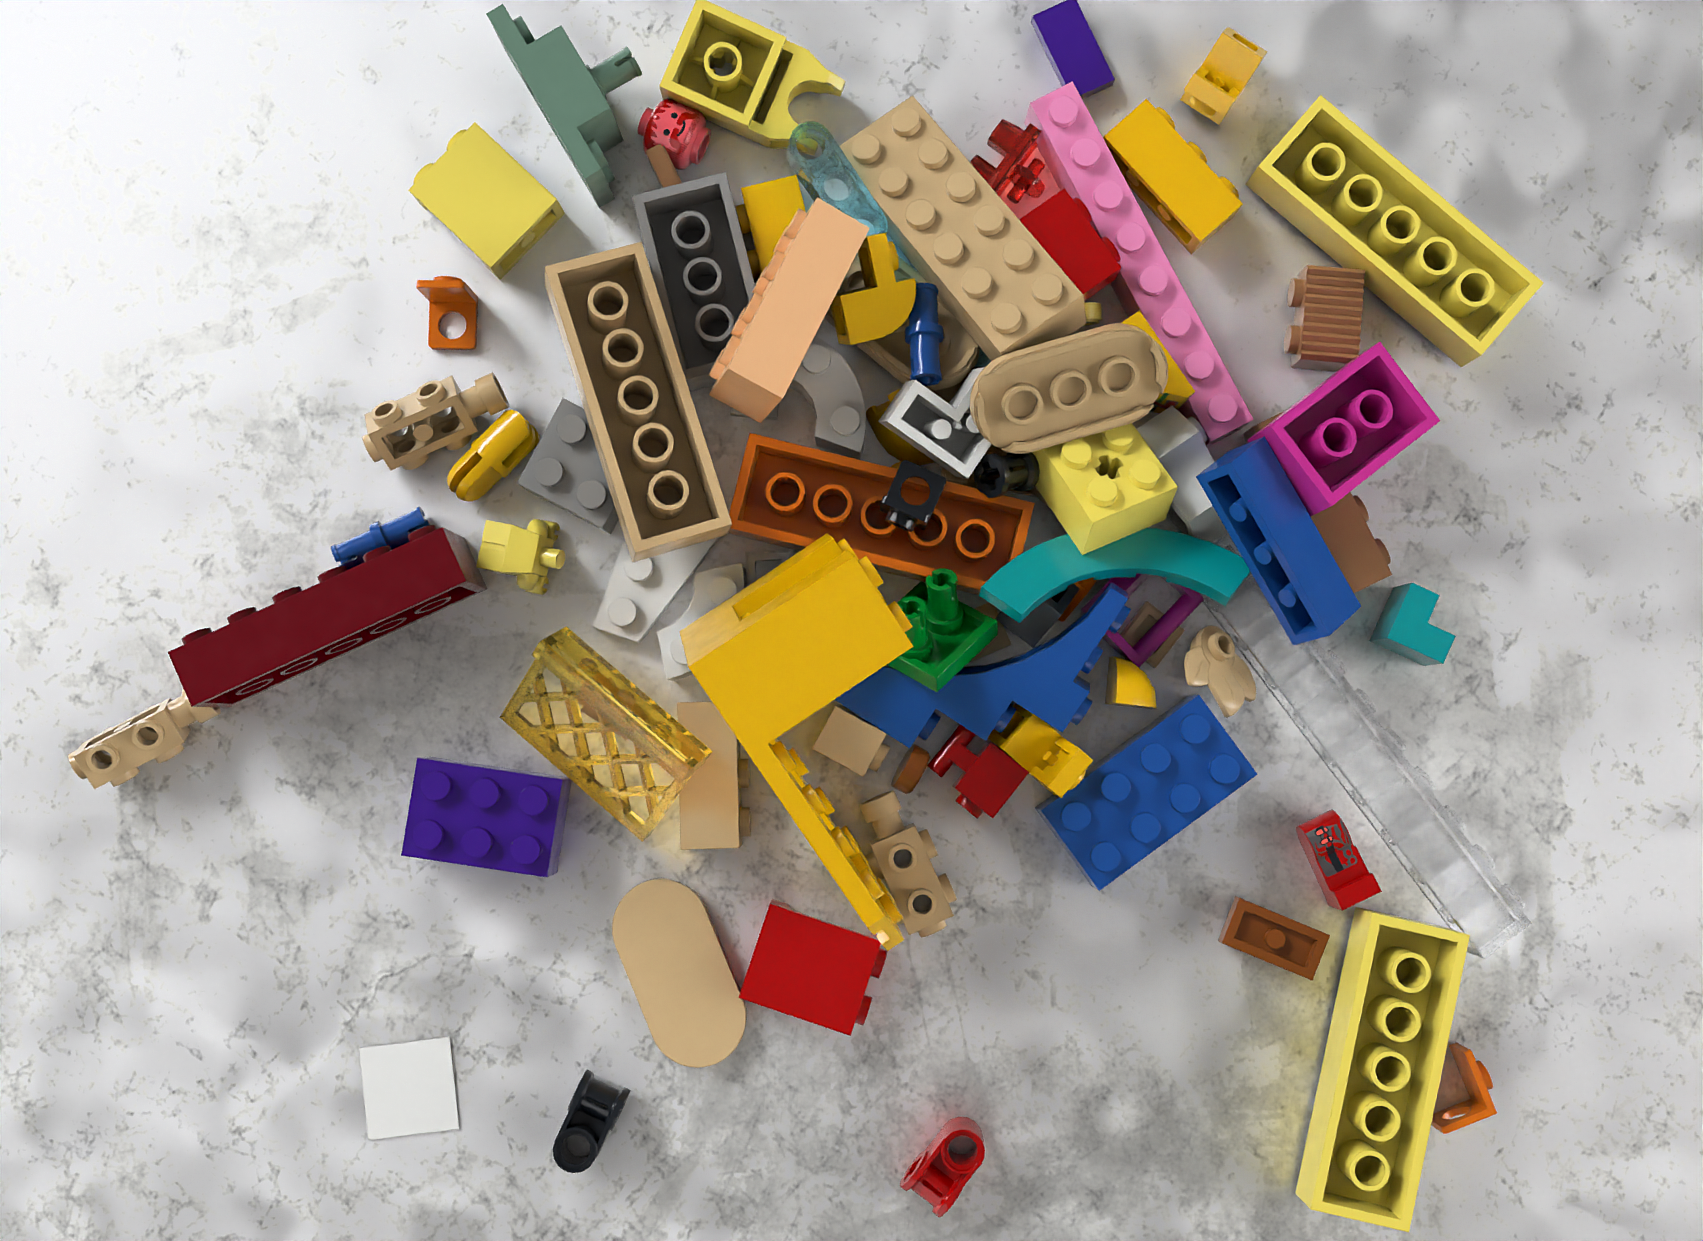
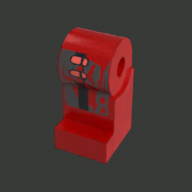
M1331 809L1296 827L1301 846L1329 906L1343 911L1382 892L1373 873L1368 872L1357 847L1353 845L1344 822L1334 810Z

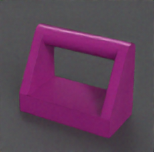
M1136 573L1135 577L1111 578L1081 609V616L1087 612L1110 582L1128 592L1129 598L1150 575ZM1168 582L1182 596L1133 647L1118 632L1114 634L1107 630L1103 639L1126 660L1132 661L1140 668L1204 601L1203 596L1199 592Z

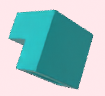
M1408 583L1393 587L1369 641L1420 665L1428 666L1444 664L1456 636L1428 623L1440 595L1417 584Z

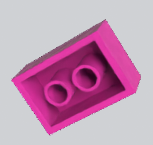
M1378 342L1339 369L1247 441L1252 442L1265 436L1311 517L1333 506L1440 422V420L1381 342Z

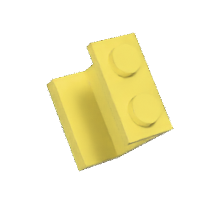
M474 122L467 130H460L450 139L447 144V151L434 164L429 163L420 169L414 178V185L408 191L426 211L429 210L501 280L555 225L565 212L558 200Z

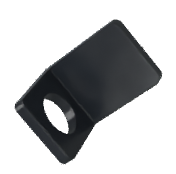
M908 460L902 461L887 495L883 496L880 503V511L887 514L885 520L909 532H913L914 527L925 530L946 485V478ZM909 478H921L926 481L930 488L929 498L921 505H910L902 498V484Z

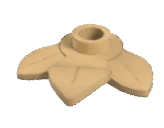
M1213 625L1199 630L1196 637L1191 641L1190 651L1185 655L1186 681L1192 687L1207 685L1224 717L1228 718L1241 708L1244 700L1249 702L1255 700V681L1246 663L1235 654L1233 640L1226 632Z

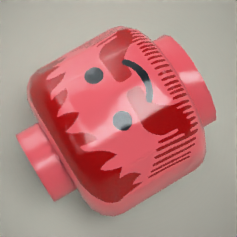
M667 98L662 100L655 109L646 108L638 125V134L643 136L644 152L661 144V146L665 147L674 167L678 170H684L692 163L698 165L703 159L710 142L711 129L706 127V118L700 111Z

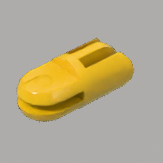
M506 410L479 438H476L470 444L472 447L451 468L447 476L449 489L451 492H455L460 500L468 502L478 500L502 477L506 478L538 445L540 434L520 413L515 410Z

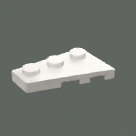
M624 537L593 627L641 643L675 599V595L692 573H695L705 560V556L721 537L637 562H632Z

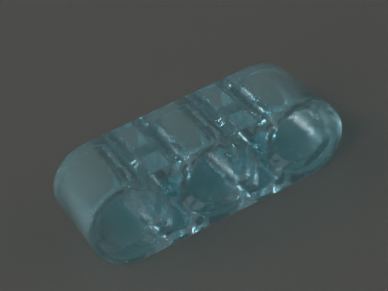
M806 121L799 124L790 136L786 148V158L812 200L815 201L818 197L856 220L865 219L869 221L875 229V234L887 233V220L884 213L830 131L824 125L815 121ZM804 138L816 140L821 147L822 154L818 158L807 159L798 152L796 143ZM830 179L843 181L848 188V197L841 201L831 199L824 190V183Z

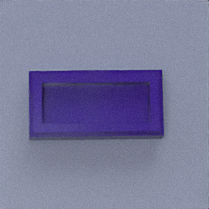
M1066 0L1032 16L1031 24L1061 86L1073 81L1082 99L1113 86L1115 78L1077 0Z

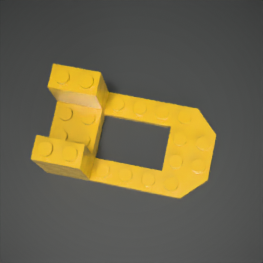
M826 533L679 632L689 669L866 927L873 935L878 934L877 938L880 943L889 951L905 940L897 925L904 918L895 905V900L881 879H876L868 865L869 862L861 851L859 843L846 825L842 828L836 827L829 817L836 810L819 786L814 789L810 783L807 784L802 776L808 773L809 770L793 747L787 750L781 740L778 741L776 739L914 647L905 634L906 631L912 628L910 621L896 601L886 605L887 602L877 588L884 582L867 556L859 560L844 538L836 543L834 538Z

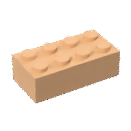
M818 197L807 213L801 209L797 210L789 226L785 228L773 250L775 254L768 266L764 268L754 286L753 296L739 315L730 333L732 335L724 350L722 349L708 375L716 380L709 393L710 396L762 423L784 398L870 229L868 226Z

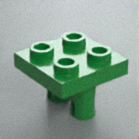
M946 568L934 570L932 576H927L926 583L919 582L897 602L912 625V628L906 631L905 634L914 647L887 664L935 692H938L998 635L997 620L958 601V577L955 572Z

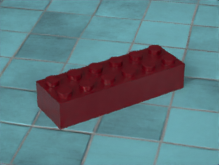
M436 525L425 526L408 535L410 542L393 550L390 545L376 548L363 556L364 563L347 570L346 566L330 569L317 577L319 580L318 584L303 591L300 586L284 590L272 597L274 604L257 611L256 607L240 610L227 617L228 625L213 632L211 628H203L187 634L181 639L184 645L169 651L168 654L191 707L229 708L487 590L465 538L443 527L437 529Z

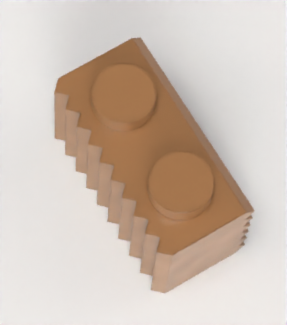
M1306 265L1297 275V278L1291 279L1287 294L1288 307H1295L1294 325H1288L1284 337L1285 354H1291V368L1337 372L1359 355L1365 270Z

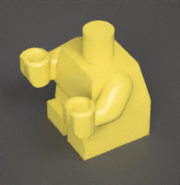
M533 519L529 522L527 528L524 529L512 524L486 520L476 567L517 576L519 588L529 593L544 595L547 592V588H543L544 583H549L547 578L548 568L561 569L565 562V552L553 548L554 541L558 539V535L554 533L555 530H560L559 524Z

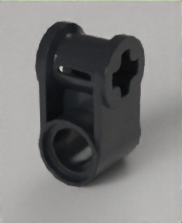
M585 1071L568 1106V1114L554 1141L552 1149L554 1160L561 1169L570 1173H579L592 1165L600 1153L610 1130H613L631 1092L630 1089L623 1087L621 1090H618L595 1079L593 1072ZM577 1134L586 1138L590 1144V1153L582 1157L573 1155L567 1148V1137Z

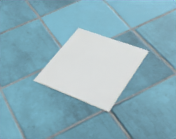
M450 1037L359 1048L368 1140L460 1129Z

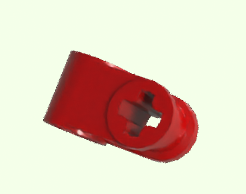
M968 1117L950 1119L944 1124L929 1146L912 1162L902 1177L899 1186L905 1191L912 1189L933 1206L932 1212L936 1216H943L954 1204L965 1184L984 1160L985 1146L981 1128L974 1120ZM958 1136H967L976 1143L974 1148L965 1154H957L952 1151L949 1144Z

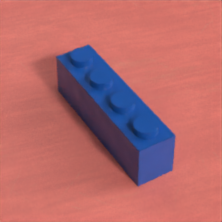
M1265 436L1228 451L1196 476L1293 645L1330 636L1361 607Z

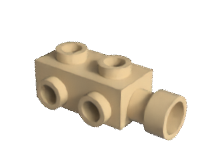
M492 372L474 380L475 386L462 392L453 376H449L441 381H429L420 386L416 392L396 401L388 400L377 405L372 412L365 414L367 434L362 436L365 448L372 460L378 462L383 459L390 471L400 466L405 470H413L423 465L428 459V454L444 446L448 450H457L467 445L472 438L471 434L478 432L475 417L486 412L494 415L509 408L507 398L494 373Z
M183 689L182 696L174 700L169 698L157 705H152L140 714L114 727L107 728L101 734L83 742L78 750L68 755L69 763L77 776L81 779L87 778L94 789L108 782L113 787L121 785L140 772L138 766L152 759H155L159 764L184 750L182 744L185 743L191 731L188 725L195 721L202 724L221 714L220 708L191 707Z
M894 790L861 803L859 807L866 823H872L878 837L869 841L873 852L865 855L876 879L886 880L892 897L896 902L895 905L904 918L897 925L904 923L909 935L918 932L920 937H926L944 929L947 926L945 920L954 916L949 903L956 901L957 898L946 873L938 877L935 873L930 859L938 856L927 829L918 832L914 823L904 826L898 812L902 807ZM900 849H906L912 855L911 862L904 867L897 866L893 861L894 854ZM922 894L927 895L931 899L930 907L923 912L915 910L913 908L915 897Z

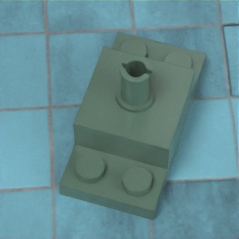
M503 4L486 13L507 55L597 206L600 208L614 200L615 197L609 183L614 181L615 177L603 153L624 140L611 107L606 101V94L642 75V71L635 58L631 56L632 53L627 46L622 48V51L590 68L588 64H584L562 25L535 40L523 18L519 16L512 20Z

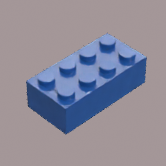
M1190 695L1088 768L1082 781L1075 788L1068 790L1062 798L1053 794L1035 807V809L1090 885L1100 891L1258 774L1200 695Z

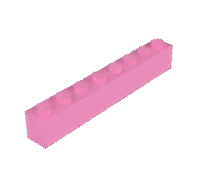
M1073 81L1031 102L1026 115L1025 125L1060 191L1065 188L1072 199L1077 197L1086 205L1092 216L1091 226L1100 238L1107 237L1119 252L1121 260L1118 263L1122 268L1110 285L1126 315L1129 318L1140 310L1195 390V393L1178 411L1185 418L1193 417L1200 423L1207 436L1206 447L1241 430L1254 419Z

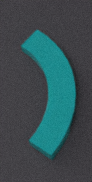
M1145 528L1084 555L1080 553L1070 536L1066 534L1036 545L1015 557L1000 568L981 587L979 596L1020 623L1032 610L1047 599L1066 590L1068 585L1089 578L1100 580L1114 577H1135L1136 573L1166 577V582L1190 588L1226 606L1250 576L1251 571L1244 559L1239 555L1211 542L1183 533L1158 528Z

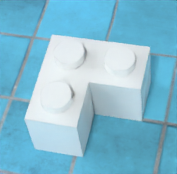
M985 367L972 369L949 403L917 380L905 381L878 422L954 476L968 479L992 444L977 430L970 413L971 390L976 378Z

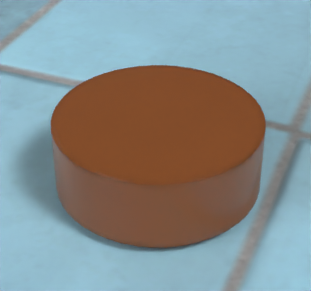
M913 744L899 764L891 786L905 794L911 793L928 765L930 759L929 751Z

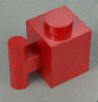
M959 725L927 767L942 778L953 763L956 764L964 772L952 785L953 788L960 792L955 801L977 819L983 812L994 818L1029 772L992 742H987L977 755L973 754L966 747L976 734Z

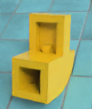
M1227 27L1218 38L1201 67L1189 80L1180 100L1220 125L1266 56L1267 51L1230 27Z
M886 233L867 235L858 250L865 287L836 294L830 305L839 344L854 345L885 337L897 330L912 311L916 297L915 278H895L894 271H897L899 268V259L895 245L892 241L888 242Z
M1015 703L1013 707L1016 708V711L1003 732L999 733L993 729L988 739L1026 769L1030 776L1052 794L1062 798L1068 790L1075 788L1082 781L1085 770L1093 760L1080 748L1058 734L1045 721Z

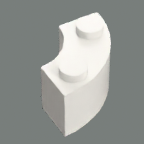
M815 336L789 387L802 394L815 411L817 419L815 430L816 446L861 460L866 435V411L861 388L852 369L844 358L828 343Z
M1171 406L1137 428V430L1178 486L1167 514L1168 518L1180 533L1212 543L1227 533V530L1196 476L1215 461L1205 445L1207 436L1200 423L1193 417L1185 418L1177 409Z
M742 563L694 573V594L688 610L673 625L657 631L667 680L675 681L693 674L687 664L679 631L747 587L746 569Z

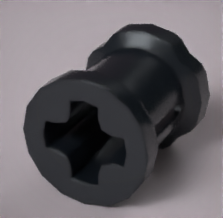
M1008 452L1005 456L990 453L983 456L974 469L973 474L978 490L988 498L1002 496L1010 489L1018 492L1031 490L1039 480L1040 470L1039 463L1032 452L1024 454ZM1016 466H1025L1023 470L1013 471V468ZM996 474L1000 475V477L997 479H988V476Z

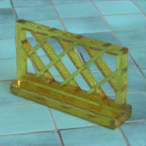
M566 626L538 643L532 653V656L535 658L534 662L499 718L643 842L651 835L693 773L705 763L713 751ZM545 668L560 679L562 692H547L543 676ZM578 700H584L597 711L599 723H583ZM549 701H565L570 724H554ZM536 702L541 725H533L519 713L524 703ZM601 732L606 755H590L585 733ZM614 732H621L631 740L636 754H619ZM572 733L577 756H568L560 749L557 734ZM651 763H657L675 778L671 785L655 786ZM621 764H638L643 786H626ZM593 765H609L613 787H604L595 779ZM629 796H645L649 813L646 821H643L631 810Z

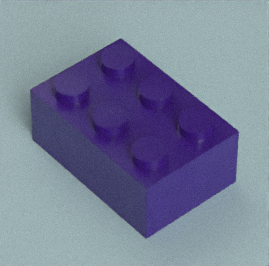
M436 757L417 758L401 856L540 877L554 875L558 872L572 778Z

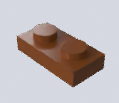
M1235 896L1218 941L1313 981L1330 935Z

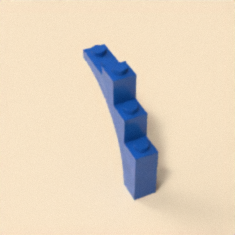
M1110 582L1087 612L1059 635L1026 653L987 665L963 667L938 692L933 691L889 665H885L834 700L908 748H911L917 737L924 741L928 739L941 716L934 712L935 709L986 741L993 729L1002 733L1016 711V708L1010 705L1012 701L1063 733L1070 721L1078 725L1092 705L1093 701L1087 697L1090 693V683L1078 676L1080 670L1087 675L1090 673L1103 653V649L1097 645L1107 630L1115 634L1131 611L1129 607L1125 606L1129 599L1128 592Z

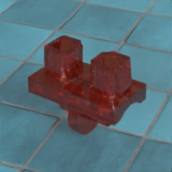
M1002 119L991 133L987 142L989 147L1004 157L998 167L995 168L979 155L973 157L970 163L999 197L1012 182L1014 186L1006 196L1015 204H1018L1025 194L1033 198H1039L1045 190L1044 183L1038 177L1045 168V164L1040 159L1034 158L1027 168L1023 166L1037 148L1036 140L1042 131L1031 123L1023 130L1017 125Z

